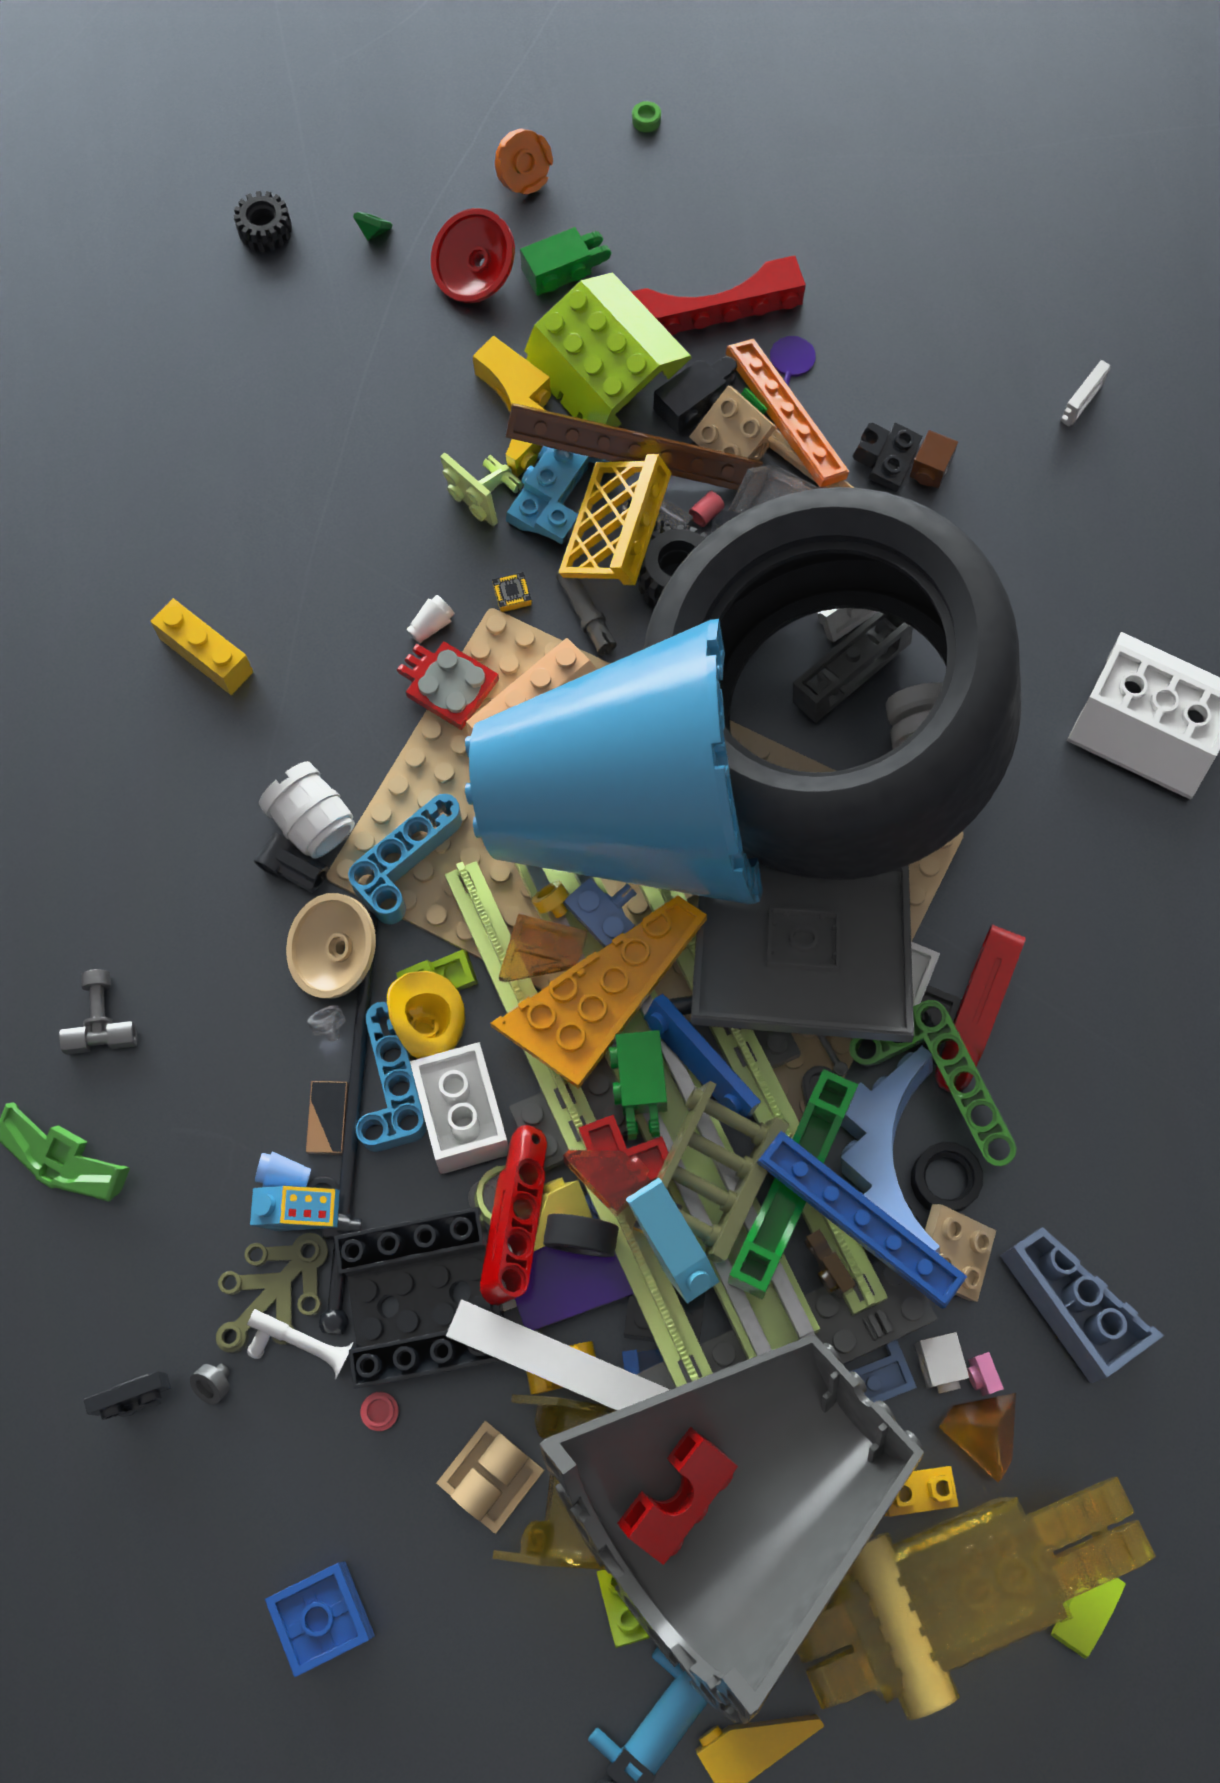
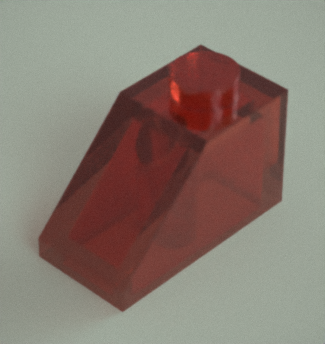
M568 1150L563 1155L565 1165L615 1217L629 1205L626 1198L650 1182V1178L647 1176L650 1171L637 1156L633 1155L629 1158L623 1151Z

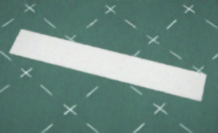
M461 1300L446 1334L449 1338L615 1410H620L670 1390L464 1300Z

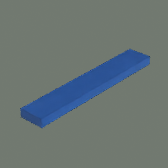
M779 1132L756 1162L941 1309L946 1308L967 1278L964 1273L784 1132Z

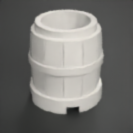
M307 761L287 770L285 773L289 778L281 784L277 780L270 784L262 794L259 806L267 817L273 818L283 831L284 837L289 839L303 854L316 859L329 853L345 840L354 828L355 822L353 821L352 813L340 799L337 791L331 789L320 778L321 773Z

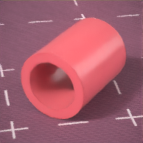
M709 491L689 510V515L697 525L705 527L724 509L725 504L717 493Z

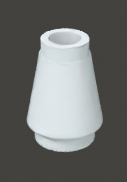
M436 595L432 600L427 599L406 630L417 642L421 643L424 639L426 640L451 623L450 618L455 613L441 597Z

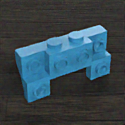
M543 446L538 455L540 460L536 466H529L522 477L521 482L524 484V488L507 511L506 521L522 531L539 533L562 545L578 516V513L564 506V502L588 469L589 462L611 461Z

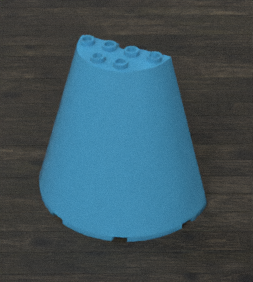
M719 619L704 622L475 723L471 736L465 738L470 783H466L465 794L468 804H473L474 834L476 838H482L492 858L744 904L760 902L763 887L758 858L747 859L746 853H743L723 732L725 728L723 694L718 680L723 678L725 652Z

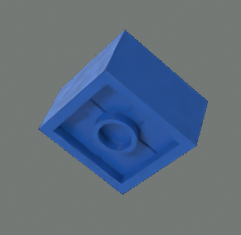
M345 1561L336 1563L265 1599L294 1677L375 1637Z

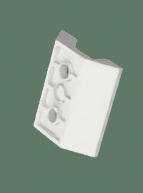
M1121 632L1067 741L1191 800L1220 750V677ZM1127 681L1136 682L1140 686L1141 692L1136 694L1129 692L1125 688L1124 683ZM1190 710L1198 711L1202 714L1204 722L1195 723L1191 721L1187 712Z

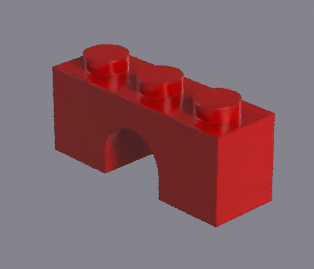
M692 1427L688 1429L666 1458L681 1473V1485L677 1493L670 1499L658 1501L641 1491L617 1523L628 1539L662 1565L667 1562L670 1556L678 1553L686 1535L696 1523H699L706 1516L710 1503L719 1491L724 1490L730 1484L733 1473L738 1468L723 1451Z

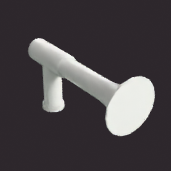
M254 1309L247 1323L248 1326L257 1329L255 1337L247 1349L250 1357L254 1359L261 1358L268 1340L272 1336L326 1361L335 1373V1380L353 1345V1342L346 1347H334L325 1344Z

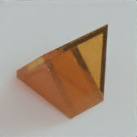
M1016 1393L954 1405L939 1426L997 1482L1003 1478L1012 1461Z

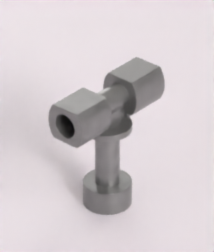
M107 970L83 972L81 974L82 989L89 991L90 1018L83 1021V1027L60 1030L61 1051L66 1055L90 1052L91 1046L108 1044L111 1049L137 1046L136 1026L132 1021L113 1023L111 1018L105 1017L104 990L111 987L110 972Z

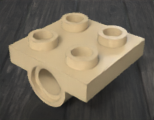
M727 386L689 437L700 447L760 460L769 448L770 442L768 438L777 427L731 386Z
M932 1204L925 1232L940 1246V1255L967 1276L955 1295L968 1301L978 1302L996 1230L944 1205Z
M485 1420L436 1484L445 1490L478 1521H481L493 1533L497 1534L545 1470Z

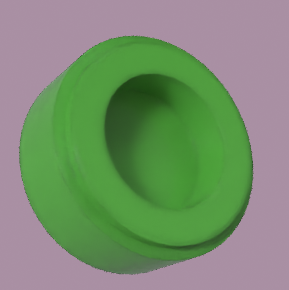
M650 101L636 104L632 110L633 126L641 132L656 130L661 124L660 107Z

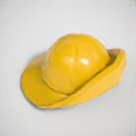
M416 971L404 974L391 984L387 993L389 1018L397 1037L406 1050L417 1059L453 1050L463 1034L465 1008L459 991L451 981L435 972Z

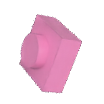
M989 1352L968 1359L971 1366L967 1368L969 1380L975 1390L980 1389L982 1396L1004 1389Z

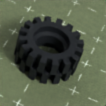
M256 191V197H252L250 193L246 195L247 201L241 198L238 202L240 207L235 206L234 221L245 246L249 244L250 249L254 251L258 246L260 252H265V247L268 246L270 251L275 250L274 244L276 243L279 247L283 246V239L288 241L290 238L289 232H292V223L285 201H281L280 196L277 194L272 197V193L266 191L265 196H262L261 191ZM259 218H273V220L266 225H253V223Z

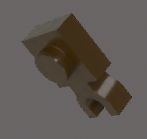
M820 1229L808 1235L804 1243L819 1263L821 1272L818 1273V1277L825 1289L830 1294L835 1291L839 1299L851 1293L856 1284L836 1252L831 1250Z

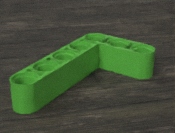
M927 1000L913 1006L914 1037L912 1043L872 1040L877 1047L875 1055L870 1059H862L859 1056L858 1048L863 1041L871 1039L853 1038L849 1046L850 1055L856 1062L869 1067L878 1065L914 1046L926 1042L987 1162L996 1166L1008 1165L1014 1160L1017 1151L1016 1144L948 1011L941 1003L935 1000ZM931 1008L938 1009L942 1013V1020L935 1027L925 1026L922 1020L925 1011ZM948 1040L956 1042L959 1047L957 1056L951 1060L942 1059L939 1055L940 1045ZM970 1073L975 1077L976 1084L971 1092L961 1093L956 1089L955 1082L960 1074ZM978 1106H987L992 1110L993 1119L987 1126H977L973 1122L972 1113ZM995 1139H1004L1010 1146V1153L1004 1160H995L989 1153V1145Z

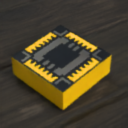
M524 572L492 579L501 612L532 605Z

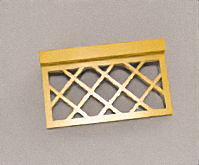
M647 454L645 461L595 463L558 572L563 578L619 579L623 585L636 584L672 474L659 454ZM636 472H641L639 480L628 486L626 480ZM604 473H616L614 478L601 487L600 483ZM623 483L626 489L610 500L607 494ZM604 497L607 504L592 514V506ZM632 497L630 507L620 514L616 508ZM613 511L617 517L601 528L598 521ZM595 525L598 531L583 542L581 540L583 533ZM623 525L620 536L610 542L607 536ZM604 539L607 546L592 556L589 549ZM585 553L589 558L579 567H572L574 560ZM613 553L610 568H599L598 563Z

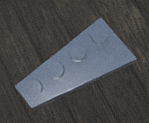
M1043 1227L1000 1255L1090 1383L1109 1377L1164 1336L1154 1326L1150 1327L1138 1317V1312L1127 1302L1123 1303L1107 1289L1108 1285L1098 1276L1094 1277L1081 1266L1080 1260Z

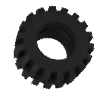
M677 525L676 529L672 530L670 526L663 527V533L661 534L658 531L652 533L651 541H649L638 575L639 591L641 594H644V600L648 605L654 603L655 608L663 589L671 578L662 569L670 564L682 563L690 552L708 536L704 532L700 535L697 534V528L694 527L686 530L684 525Z

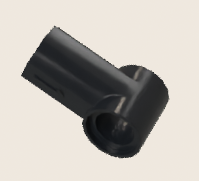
M272 833L254 860V863L268 874L276 878L282 876L311 893H314L315 890L321 887L329 870L327 865L309 855L303 854L289 839L278 833Z

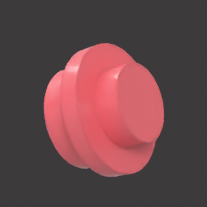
M385 1392L372 1393L362 1403L361 1419L369 1429L385 1431L391 1428L397 1421L399 1415L397 1401L393 1396Z

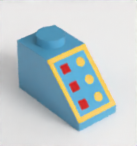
M293 1186L253 1188L250 1225L274 1231L336 1228L338 1224L340 1190Z

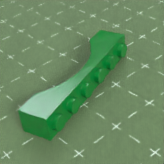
M823 1069L793 1136V1140L823 1164L858 1087V1084ZM777 1178L774 1179L728 1278L729 1284L762 1300L806 1205V1201Z

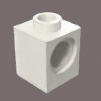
M957 1332L916 1342L914 1346L926 1389L937 1386L939 1394L961 1389L959 1381L968 1379L969 1375Z

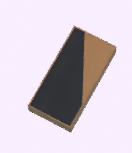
M311 1081L306 1143L307 1154L342 1155L348 1082Z

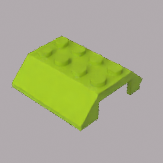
M613 272L581 280L534 324L524 350L528 355L526 360L550 377L551 393L557 399L562 398L560 403L573 417L614 427L622 424L615 414L660 372L669 380L692 359L691 355Z

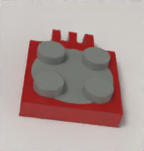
M444 641L435 653L416 644L412 651L421 659L411 654H408L405 658V662L413 667V670L403 664L397 669L400 675L412 682L406 690L407 698L462 730L466 725V721L473 716L499 681L498 673Z

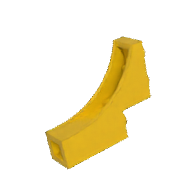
M492 336L473 355L475 375L494 389L505 403L509 412L511 411L512 403L545 410L543 407L551 397L550 377L498 338ZM511 439L506 452L507 465L512 469V474L518 478L529 466H534L543 446Z

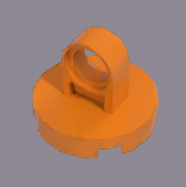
M526 129L509 132L501 140L495 156L497 177L503 186L512 192L530 194L538 191L546 184L549 178L546 175L549 171V165L552 166L553 156L551 147L545 137Z

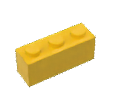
M174 598L150 621L161 641L230 695L253 673L246 654Z

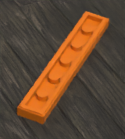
M754 338L727 346L726 356L732 357L737 361L736 370L756 398L768 409L766 411L818 486L822 488L846 480L849 470Z

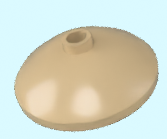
M339 893L320 895L309 901L299 911L288 934L286 955L290 973L303 991L319 998H338L348 994L362 982L371 967L376 947L375 929L369 913L359 901Z

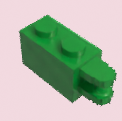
M573 227L520 249L521 269L536 296L552 292L570 282L579 281L591 274L592 267L610 259L612 252L608 246H600L604 239L599 231H592V233L580 236L576 227Z
M660 1030L615 1034L616 1047H609L611 1069H619L620 1082L613 1083L615 1105L622 1104L623 1116H626L628 1140L637 1139L638 1126L635 1121V1115L649 1113L650 1117L648 1121L649 1133H651L652 1137H660L658 1112H667V1094Z

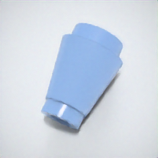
M273 1151L271 1155L262 1153L255 1182L263 1183V1187H306L311 1168L304 1167V1165Z

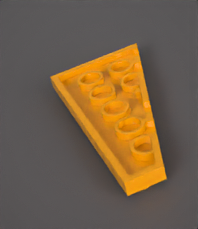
M675 896L643 918L642 922L625 934L621 933L612 939V943L600 951H595L549 982V986L533 997H527L521 1001L518 1007L505 1016H500L490 1023L491 1027L579 1089L609 1050V1047L616 1041L615 1034L622 1033L707 920V914L680 896Z

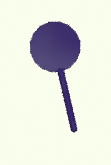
M799 336L780 338L773 344L770 350V362L779 373L785 375L784 381L788 387L791 376L797 377L806 374L812 369L816 360V352L812 344Z

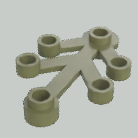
M306 1233L299 1236L293 1245L265 1247L260 1243H253L246 1248L245 1259L254 1267L263 1266L267 1261H290L279 1273L239 1275L233 1271H227L220 1276L218 1286L222 1292L228 1295H235L244 1290L264 1289L235 1322H227L218 1329L216 1342L221 1350L228 1353L242 1351L248 1343V1330L251 1327L247 1323L254 1309L265 1313L275 1301L276 1319L295 1329L292 1325V1282L301 1272L303 1295L298 1299V1309L306 1316H315L320 1312L322 1302L318 1297V1268L325 1263L328 1257V1246L321 1236L315 1233ZM307 1245H314L315 1254L310 1258H305L303 1256V1249ZM257 1248L262 1249V1258L256 1262L252 1261V1251ZM232 1276L235 1277L237 1280L236 1286L231 1290H227L225 1288L226 1279ZM307 1298H314L316 1301V1306L312 1311H305L303 1307ZM229 1330H235L237 1334L236 1340L231 1344H227L224 1339L225 1334ZM272 1337V1339H273L276 1343H278V1344H280V1345H288V1344H290V1343L285 1342V1341H283V1340L280 1341V1340H278V1339Z

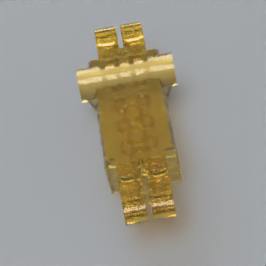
M1115 1476L1098 1482L1027 1515L1018 1497H997L897 1543H893L889 1532L871 1537L833 1595L834 1602L826 1606L798 1650L801 1662L806 1663L819 1657L827 1656L846 1645H852L851 1648L806 1669V1674L820 1708L826 1709L840 1703H846L872 1691L874 1695L886 1704L898 1699L907 1720L919 1719L935 1713L960 1698L950 1672L956 1669L959 1670L975 1660L985 1658L997 1650L1000 1651L1014 1642L1024 1640L1036 1632L1050 1628L1053 1624L1063 1623L1072 1619L1073 1616L1066 1603L1067 1600L1135 1570L1155 1558V1553L1139 1520L1126 1522L1110 1530L1107 1528V1526L1123 1521L1124 1518L1134 1513L1118 1477ZM1092 1534V1538L1054 1555V1550L1061 1549L1065 1545L1074 1543L1076 1540Z

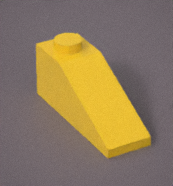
M816 1714L728 1725L722 1730L716 1725L698 1739L701 1745L695 1750L714 1783H748L822 1729L824 1724Z

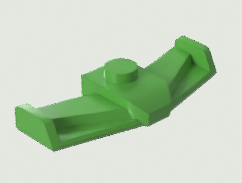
M12 1102L5 1105L0 1118V1143L36 1177L37 1181L51 1189L59 1188L108 1202L121 1192L130 1167L84 1157L82 1154L87 1144V1141L60 1126L51 1127L46 1136L19 1110L17 1104Z

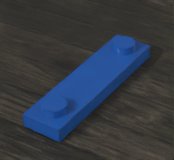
M663 993L654 998L643 1018L648 1023L649 1028L652 1031L660 1030L661 1039L703 1085L709 1081L717 1084L712 1095L721 1105L749 1119L760 1104V1099Z

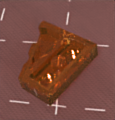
M518 914L499 973V980L501 982H510L567 971L580 962L588 936L587 931Z

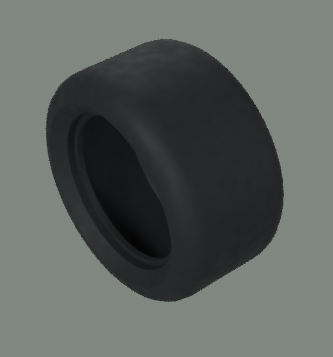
M848 487L811 489L771 499L732 518L708 535L676 569L663 589L653 610L646 631L643 649L709 620L719 619L725 652L723 678L718 680L723 694L725 723L723 732L743 853H746V856L751 859L758 858L759 863L778 871L807 878L841 880L876 876L910 865L939 850L958 836L990 801L1010 764L1019 735L1022 713L1019 639L1012 606L998 574L979 547L951 521L926 506L887 492ZM854 608L876 611L905 622L922 634L937 650L945 663L946 673L941 691L926 719L913 734L895 749L864 765L833 772L792 770L775 765L756 756L731 735L730 708L737 681L747 662L769 637L793 621L807 615L832 609Z

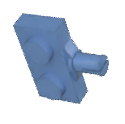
M589 878L563 902L565 907L603 948L612 943V939L621 933L625 934L635 927L625 916L622 906L637 895L634 889L630 890L631 886L627 883L611 897L604 893Z

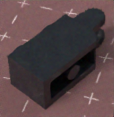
M729 356L721 358V360H718L711 366L706 361H695L654 391L653 410L677 434L686 428H692L711 409L726 387L733 386V383L735 384L736 373L734 372L737 369V361Z

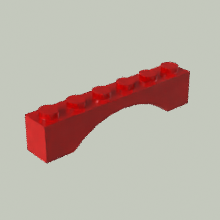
M794 255L766 261L745 282L730 290L714 295L678 297L663 294L649 288L630 292L671 335H675L686 330L702 329L713 324L733 322L744 317L761 316L767 312L792 309L798 305H803L806 284Z

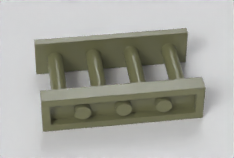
M709 1081L700 1088L695 1087L691 1092L685 1105L690 1110L657 1178H660L666 1189L672 1179L720 1205V1210L723 1211L718 1225L713 1224L712 1226L680 1210L693 1234L704 1240L703 1244L707 1246L705 1251L707 1258L714 1263H720L727 1260L767 1174V1171L756 1162L779 1132H786L789 1123L778 1117L765 1122V1124L762 1122L759 1125L710 1099L717 1084ZM703 1112L752 1138L751 1142L755 1146L750 1157L745 1156L742 1158L694 1132ZM689 1146L736 1171L735 1176L739 1177L734 1191L730 1189L726 1192L678 1166L686 1147Z

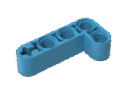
M449 794L435 796L350 867L348 877L355 894L382 923L395 924L401 921L406 912L402 894L394 883L461 827L462 815L456 798ZM423 831L427 833L423 840L415 841L411 839L416 832ZM391 853L401 855L399 860L394 863L385 861V858ZM362 876H374V880L368 885L358 884ZM387 899L397 901L396 905L389 910L380 908L382 902Z
M377 1002L368 1009L366 1024L387 1108L362 1116L356 1125L358 1139L366 1149L373 1152L415 1142L421 1139L427 1130L410 1064V1054L402 1045L393 1029L386 1002ZM383 1016L388 1018L387 1026L391 1035L385 1036L380 1026V1018ZM391 1048L401 1050V1055L396 1061H384L383 1057L387 1050ZM404 1081L410 1084L406 1094L402 1096L392 1094L393 1086L396 1083ZM408 1115L418 1117V1124L414 1129L403 1130L400 1128L404 1117ZM373 1125L383 1127V1133L378 1139H366L365 1134L369 1127Z

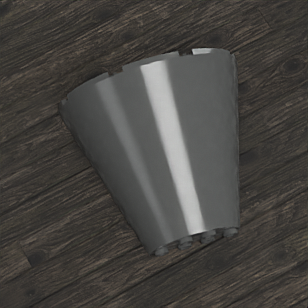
M815 1334L546 1438L539 1444L547 1470L559 1481L555 1488L561 1501L600 1568L605 1565V1570L608 1574L611 1573L618 1583L615 1586V1590L669 1662L674 1667L680 1663V1668L683 1672L686 1671L692 1679L690 1685L718 1712L735 1723L741 1720L746 1724L758 1714L924 1455L919 1439L911 1431H904L897 1424L892 1411L883 1401L873 1402L864 1394L867 1391V1387L863 1379L856 1372H849L840 1362V1357L836 1350L829 1343L823 1344ZM692 1427L723 1451L738 1468L733 1473L730 1484L724 1490L719 1491L710 1503L706 1516L699 1523H696L686 1535L678 1553L670 1556L667 1562L662 1565L628 1539L617 1523L641 1491L658 1501L670 1499L677 1493L681 1485V1473L666 1458L688 1429Z

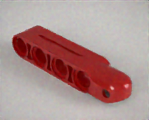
M993 924L990 926L954 1020V1025L976 1067L989 1039L1026 938ZM946 1041L941 1058L944 1060L954 1059L959 1052L958 1044L954 1041ZM936 1066L935 1079L937 1084L946 1092H951L938 1066ZM970 1073L960 1074L955 1082L956 1089L961 1092L967 1088L972 1081L973 1075Z
M522 1125L512 1134L506 1166L500 1172L497 1181L480 1281L482 1297L491 1305L498 1306L522 1296L527 1291L545 1182L543 1167L547 1148L544 1133L530 1125ZM532 1135L538 1137V1144L533 1143ZM502 1279H503V1281H504L505 1284H506L507 1290L505 1289V1287H504L503 1284H502Z

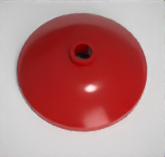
M483 208L466 209L452 216L438 232L431 251V270L434 280L441 291L450 298L463 303L483 301L495 294L509 277L515 259V243L509 226L497 214ZM485 258L484 263L480 266L481 260Z

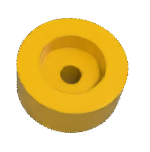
M555 881L538 891L531 902L540 914L551 911L556 918H560L568 911L563 902L569 893L561 881Z

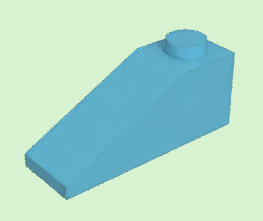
M657 1178L626 1198L666 1277L687 1303L720 1282L705 1252L660 1178Z

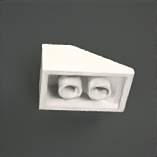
M480 1042L410 1061L440 1175L507 1156L509 1146Z

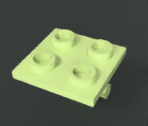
M445 452L440 456L444 468L442 473L447 479V490L456 501L460 502L463 500L468 504L471 513L479 521L485 519L494 527L498 521L491 492L499 484L504 483L514 493L519 492L518 489L521 490L523 487V483L512 474V469L508 465L500 464L492 455L488 456V460L485 458L483 461V466L491 474L480 481L476 480Z

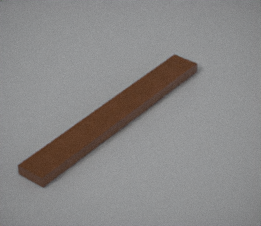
M512 403L505 434L506 438L611 462L645 461L647 454H659L672 473V476L754 495L763 467V462L760 460Z

